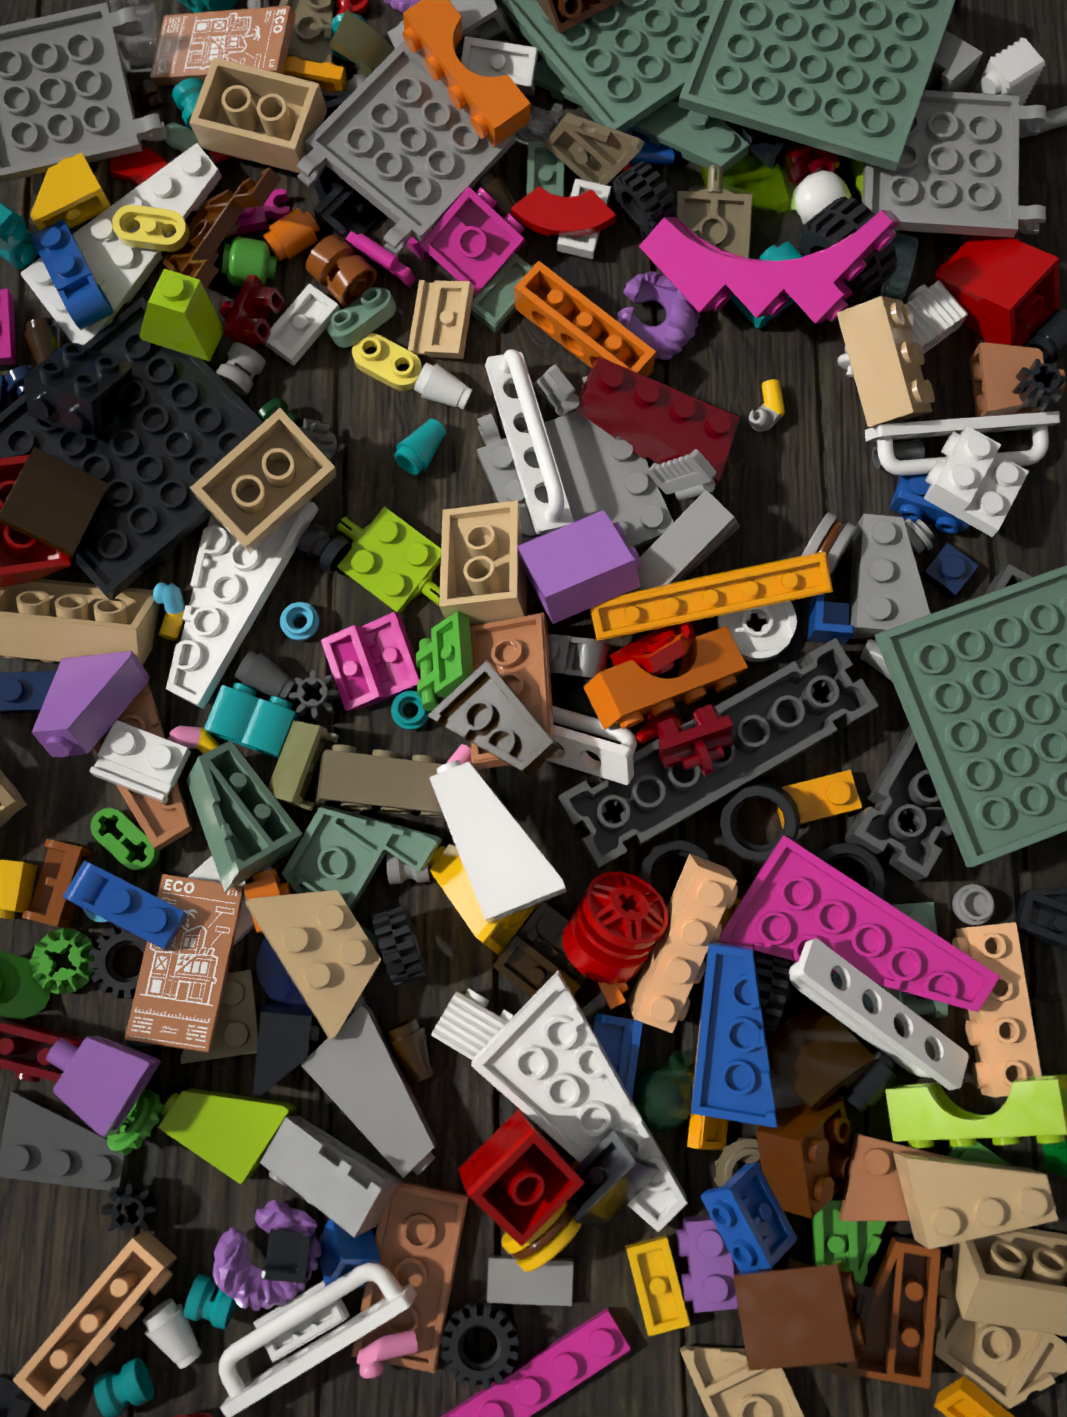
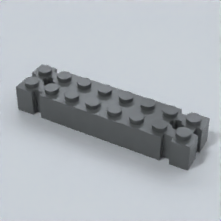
M1008 564L994 577L985 594L1033 577ZM909 725L867 798L876 805L874 808L870 806L859 812L844 840L864 847L873 855L880 852L890 855V858L886 865L911 880L917 881L927 878L942 851V848L934 844L935 840L951 835L952 829ZM902 816L907 818L905 825L910 828L906 831L900 828L901 822L898 818Z
M834 638L808 653L800 664L802 669L794 661L715 706L721 717L729 715L733 724V729L731 730L733 745L723 749V758L711 761L713 774L704 776L699 766L685 770L682 763L664 769L660 761L659 739L634 752V776L628 785L599 777L601 784L592 789L585 780L559 795L557 803L572 829L574 830L582 825L588 835L582 839L581 844L595 869L599 871L625 856L627 849L624 844L634 839L638 848L733 794L743 786L752 783L828 739L838 730L834 723L837 722L840 729L843 730L873 712L879 705L862 679L853 683L846 672L853 664L838 640ZM814 690L815 694L820 691L825 696L822 702L821 700L816 701L812 697ZM692 719L681 727L685 731L696 727ZM607 806H613V810L618 807L622 811L618 819L619 823L613 824L612 819H610V822H607L603 818Z

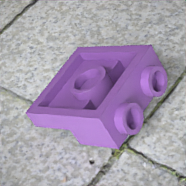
M710 1215L683 1217L684 1229L677 1230L679 1256H687L688 1274H681L684 1302L691 1301L695 1313L738 1309L733 1275L740 1271ZM773 1266L772 1268L762 1269V1270H759V1271L773 1270V1269H774V1266Z

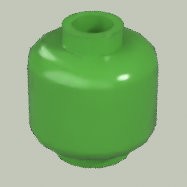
M236 236L232 239L231 244L225 243L221 273L227 274L228 282L234 286L242 287L247 275H256L265 285L267 278L274 280L277 257L270 256V247L267 242Z

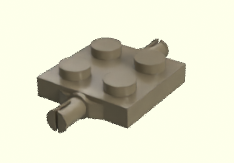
M715 166L708 167V186L706 189L697 192L678 191L676 201L677 218L696 235L716 247L749 258L752 194H737L722 189L724 168L721 166L717 167L715 181Z

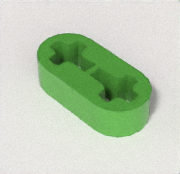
M105 808L97 812L92 818L90 827L95 839L125 867L134 871L144 872L156 865L159 860L160 851L153 848L143 829L127 814L115 808ZM106 819L114 821L119 819L116 827L124 834L121 838L111 833L104 835V832L107 830L104 824ZM130 841L141 847L147 845L144 850L147 856L145 861L137 859L132 861L135 853L127 846Z

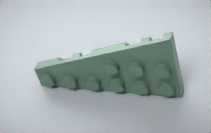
M543 58L536 63L533 81L535 87L539 86L550 91L551 97L563 102L564 99H567L582 106ZM680 94L626 130V132L631 134L636 131L649 137V142L656 146L662 147L664 144L682 152V158L706 169L710 166H715V173L718 166L723 167V173H725L745 157L749 150V144L723 120L678 107Z

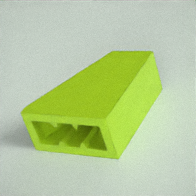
M164 269L148 301L139 336L143 341L210 361L223 334L221 331L223 325L200 279Z
M192 1088L182 1091L180 1095L175 1092L169 1098L161 1111L165 1118L158 1128L242 1185L250 1180L286 1117L292 1115L296 1107L289 1102Z

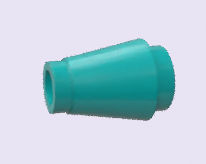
M430 418L397 444V451L394 454L397 464L412 475H417L420 471H426L443 437L447 434L445 427L437 420Z

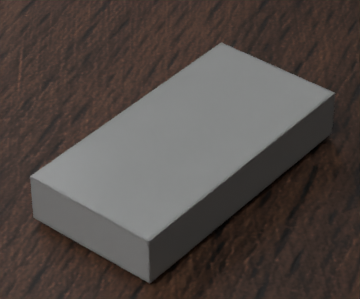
M489 1255L487 1303L572 1306L573 1259L552 1258L538 1269L524 1272L516 1264V1260L512 1256Z

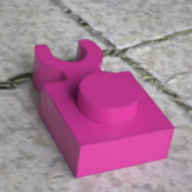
M286 189L274 190L263 206L245 208L237 219L240 225L233 236L268 229L267 219L273 218L278 221L291 212L289 206L277 207L278 204L289 201Z

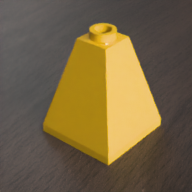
M451 844L447 847L441 846L435 851L429 861L431 866L430 872L475 937L499 956L502 955L541 904L540 902L488 924L484 920L456 846Z

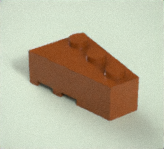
M892 1235L870 1285L876 1292L865 1332L866 1347L861 1348V1355L859 1356L855 1375L930 1389L941 1255L939 1247L927 1249L913 1238Z

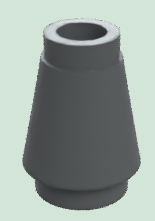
M251 650L246 654L235 674V678L242 681L241 684L258 692L287 700L296 684L294 679L290 678L287 673L262 652L256 654Z

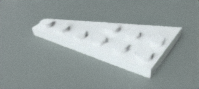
M196 143L73 234L97 283L114 310V314L82 331L76 326L65 308L41 258L20 273L72 343L84 345L109 325L123 304L130 303L163 258L161 256L162 251L131 247L123 244L112 227L114 214L123 206L139 205L174 210L186 220L192 211L199 209L222 175L199 144ZM140 226L133 227L130 233L137 232ZM176 231L169 232L166 237L173 236Z
M558 970L472 1059L471 1066L579 1162L613 1129L622 1132L640 1159L655 1163L660 1170L627 1204L659 1232L687 1204L686 1194Z

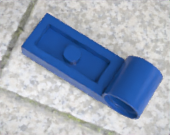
M64 219L30 236L65 308L81 331L114 314L108 298L97 283L70 227Z
M86 861L82 863L62 896L71 903L165 951L170 947L188 916L186 912Z

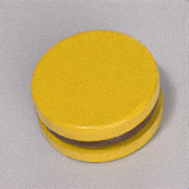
M566 1202L522 1247L506 1232L503 1235L502 1246L508 1254L512 1255L522 1271L531 1272L546 1264L573 1239L582 1224L575 1221L566 1207Z

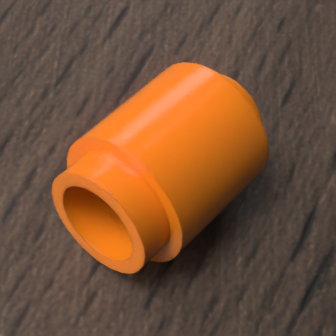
M297 208L268 227L269 231L262 235V237L268 243L272 254L280 262L284 258L292 259L318 242L316 233L320 229L309 211L302 213Z

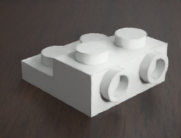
M966 425L960 434L953 431L943 446L941 452L946 457L943 463L937 461L929 472L925 481L931 485L923 499L993 537L999 531L1029 471L997 454L1001 444Z

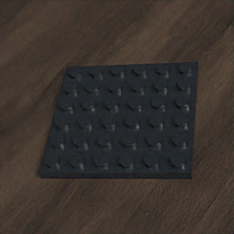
M143 297L83 345L97 352L114 356L132 365V375L101 400L103 434L96 440L29 416L26 393L0 413V458L30 455L33 448L36 447L109 483L71 558L111 601L212 515L194 495L190 487L263 423L203 359L141 340L139 335L148 304Z

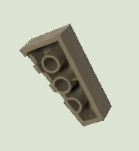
M332 745V750L325 749L319 758L313 797L314 807L319 808L327 805V801H338L345 810H372V806H380V811L386 814L410 815L412 810L420 811L419 816L445 819L429 778L438 774L437 768L444 765L436 763V757L413 755L412 760L396 758L397 753L393 751L373 750L372 755L356 753L357 748L354 746ZM476 770L477 773L481 776V778L485 781L486 770Z

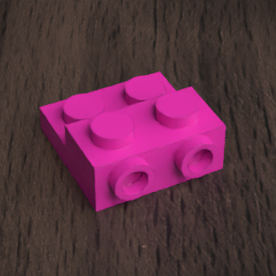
M468 186L421 242L420 246L458 281H470L474 286L473 295L476 296L521 248L526 239L520 235L525 228L509 213L503 219L493 209L497 202L480 187L475 193Z

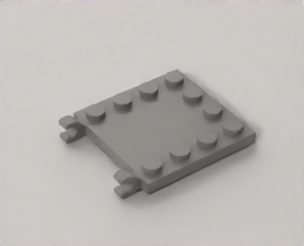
M106 2L0 26V183L46 173L48 168L57 165L61 160L73 157L81 152L87 163L143 151L141 140L160 141L167 138L165 124L161 122L159 114L135 118L117 34L136 36L144 33L141 18L137 17L135 7H126L112 12Z
M404 42L305 141L306 149L310 153L304 156L297 164V168L301 171L298 174V179L308 187L317 181L322 170L327 166L394 221L396 225L383 237V240L387 242L383 247L396 256L403 251L411 237L421 243L468 186L472 189L515 143L516 134H513L496 147H493L486 137L480 138L471 125L469 115L463 108L459 110L452 103L447 92L448 89L441 80L435 81L426 68L424 58L418 53L412 52Z
M924 90L896 171L864 162L862 203L875 214L881 210H891L901 221L894 230L1014 238L1018 230L1023 234H1038L1039 223L1046 221V207L1042 205L1018 206L1019 130L1024 135H1039L1040 123H1045L1046 106H1019V96Z
M587 376L582 378L583 383H585ZM577 411L544 423L574 522L604 510L612 523L619 522L627 541L626 546L628 548L633 546L635 549L656 541L674 523L657 484L647 473L649 466L646 459L633 452L634 447L620 437L615 439ZM492 414L478 418V429L486 446L477 449V455L497 502L518 500L523 543L542 536L537 535L534 531L507 438L501 440ZM525 430L522 433H529V431ZM535 452L526 453L524 455L525 462L530 467L539 468ZM540 486L534 490L536 498L540 502L549 503L546 487Z

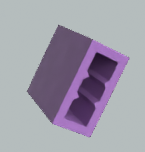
M604 510L517 546L525 574L553 624L641 587L637 570L642 569L640 557L633 546L630 548L626 546V537L619 522L612 523Z

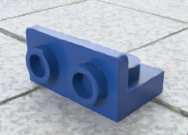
M928 474L899 477L889 510L898 512V515L905 520L907 518L911 521L920 519L934 524L939 531L944 533L962 534L969 527L968 523L923 499L931 485L925 481Z
M757 1162L745 1164L722 1187L706 1190L701 1195V1199L740 1272L772 1268L798 1240Z

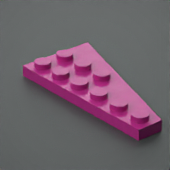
M784 835L723 926L718 939L719 941L734 945L753 947L755 951L798 962L805 943L817 938L878 985L975 1012L980 1010L1000 978L999 975Z

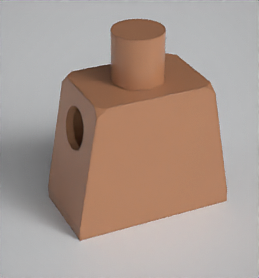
M980 343L969 359L976 417L1038 412L1037 406L1022 407L1023 402L1019 394H1013V390L1020 383L1015 376L1022 367L1030 369V366L1036 359H1039L1041 364L1044 363L1043 352L1040 349L995 343ZM1058 369L1060 375L1065 376L1064 370ZM1066 381L1061 385V387L1058 388L1062 392L1065 388Z

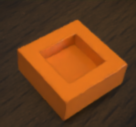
M598 982L610 1009L626 1002L623 993L630 990L626 982L611 985Z

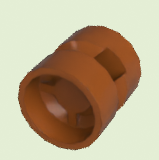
M337 234L329 235L321 240L311 251L306 262L307 272L322 286H327L328 292L345 307L359 298L365 290L372 288L377 277L376 270L362 256L355 255V250Z

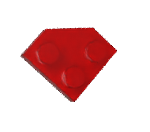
M691 621L653 629L609 656L614 666L633 660L644 671L651 672L652 675H659L672 669L675 666L673 661L687 653L696 635V631Z

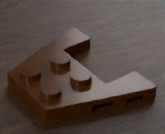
M267 168L261 172L260 175L262 177L258 182H255L250 177L240 184L235 193L228 189L203 202L187 224L189 239L185 246L177 251L168 252L162 262L171 271L200 279L206 290L219 271L213 263L219 256L217 248L223 239L230 238L236 232L240 225L237 219L245 208L264 205L281 178L271 168Z

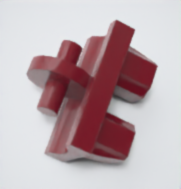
M792 141L779 161L786 167L787 181L795 186L808 175L819 170L835 173L840 166L838 158L840 155Z
M247 275L235 302L224 301L219 309L222 317L226 319L221 331L235 342L244 344L251 349L254 348L255 344H266L271 333L270 325L266 322L269 313H280L285 303L284 298L276 288L265 286L256 275Z
M712 704L697 709L693 713L696 727L683 731L678 718H670L657 724L659 756L664 769L682 763L685 770L699 766L702 774L708 776L714 772L711 761L723 758V749L733 745L731 735L733 724L729 715L721 717Z

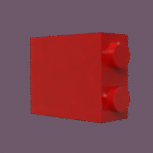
M973 235L962 243L960 249L947 263H943L934 275L935 283L939 280L968 312L963 323L987 343L1026 347L1030 334L1054 310L1059 308V257L1014 238Z
M520 1109L458 1169L469 1197L521 1247L585 1183L544 1134Z

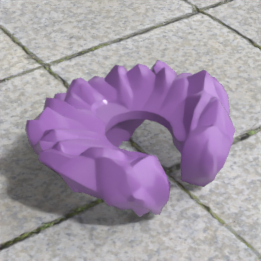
M649 271L646 274H637L626 283L623 293L633 303L639 304L647 301H656L665 308L666 319L662 324L650 327L643 324L639 318L632 314L634 307H627L617 313V321L656 351L655 359L671 360L672 356L681 352L682 346H685L689 339L695 336V330L699 325L697 321L701 315L675 285L661 273Z
M272 1200L264 1208L257 1209L255 1215L257 1225L270 1233L271 1228L315 1232L317 1228V1222L304 1211L289 1207L288 1202ZM232 1226L229 1231L224 1232L220 1237L214 1251L213 1277L217 1287L223 1293H227L228 1297L234 1298L240 1307L245 1309L250 1305L255 1311L259 1310L260 1307L267 1310L274 1305L283 1307L288 1300H293L299 1292L304 1291L307 1281L303 1284L261 1279L262 1269L255 1267L249 1260L246 1234L236 1226ZM316 1233L314 1234L310 1272L307 1281L310 1280L312 1271L317 1270L318 1258L322 1254L321 1245Z

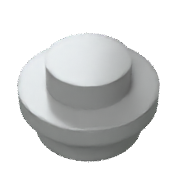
M907 518L904 522L912 551L919 555L923 550H931L933 544L930 539L934 537L932 531L920 519L914 523Z
M976 884L961 887L955 893L952 901L955 915L960 921L968 925H980L987 922L993 915L995 908L991 893L986 888Z

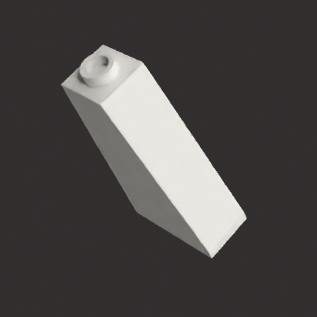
M457 760L437 768L438 774L429 778L484 920L488 924L567 892L562 878L469 762L461 764Z

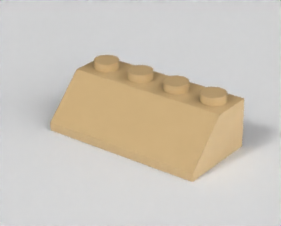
M38 578L24 584L0 587V656L8 659L18 657L38 659L43 662L52 663L61 662L62 658L133 651L143 666L152 651L160 603H156L153 599L154 590L126 588L111 601L95 584Z
M1022 1228L953 1244L952 1289L963 1320L1067 1337V1235Z

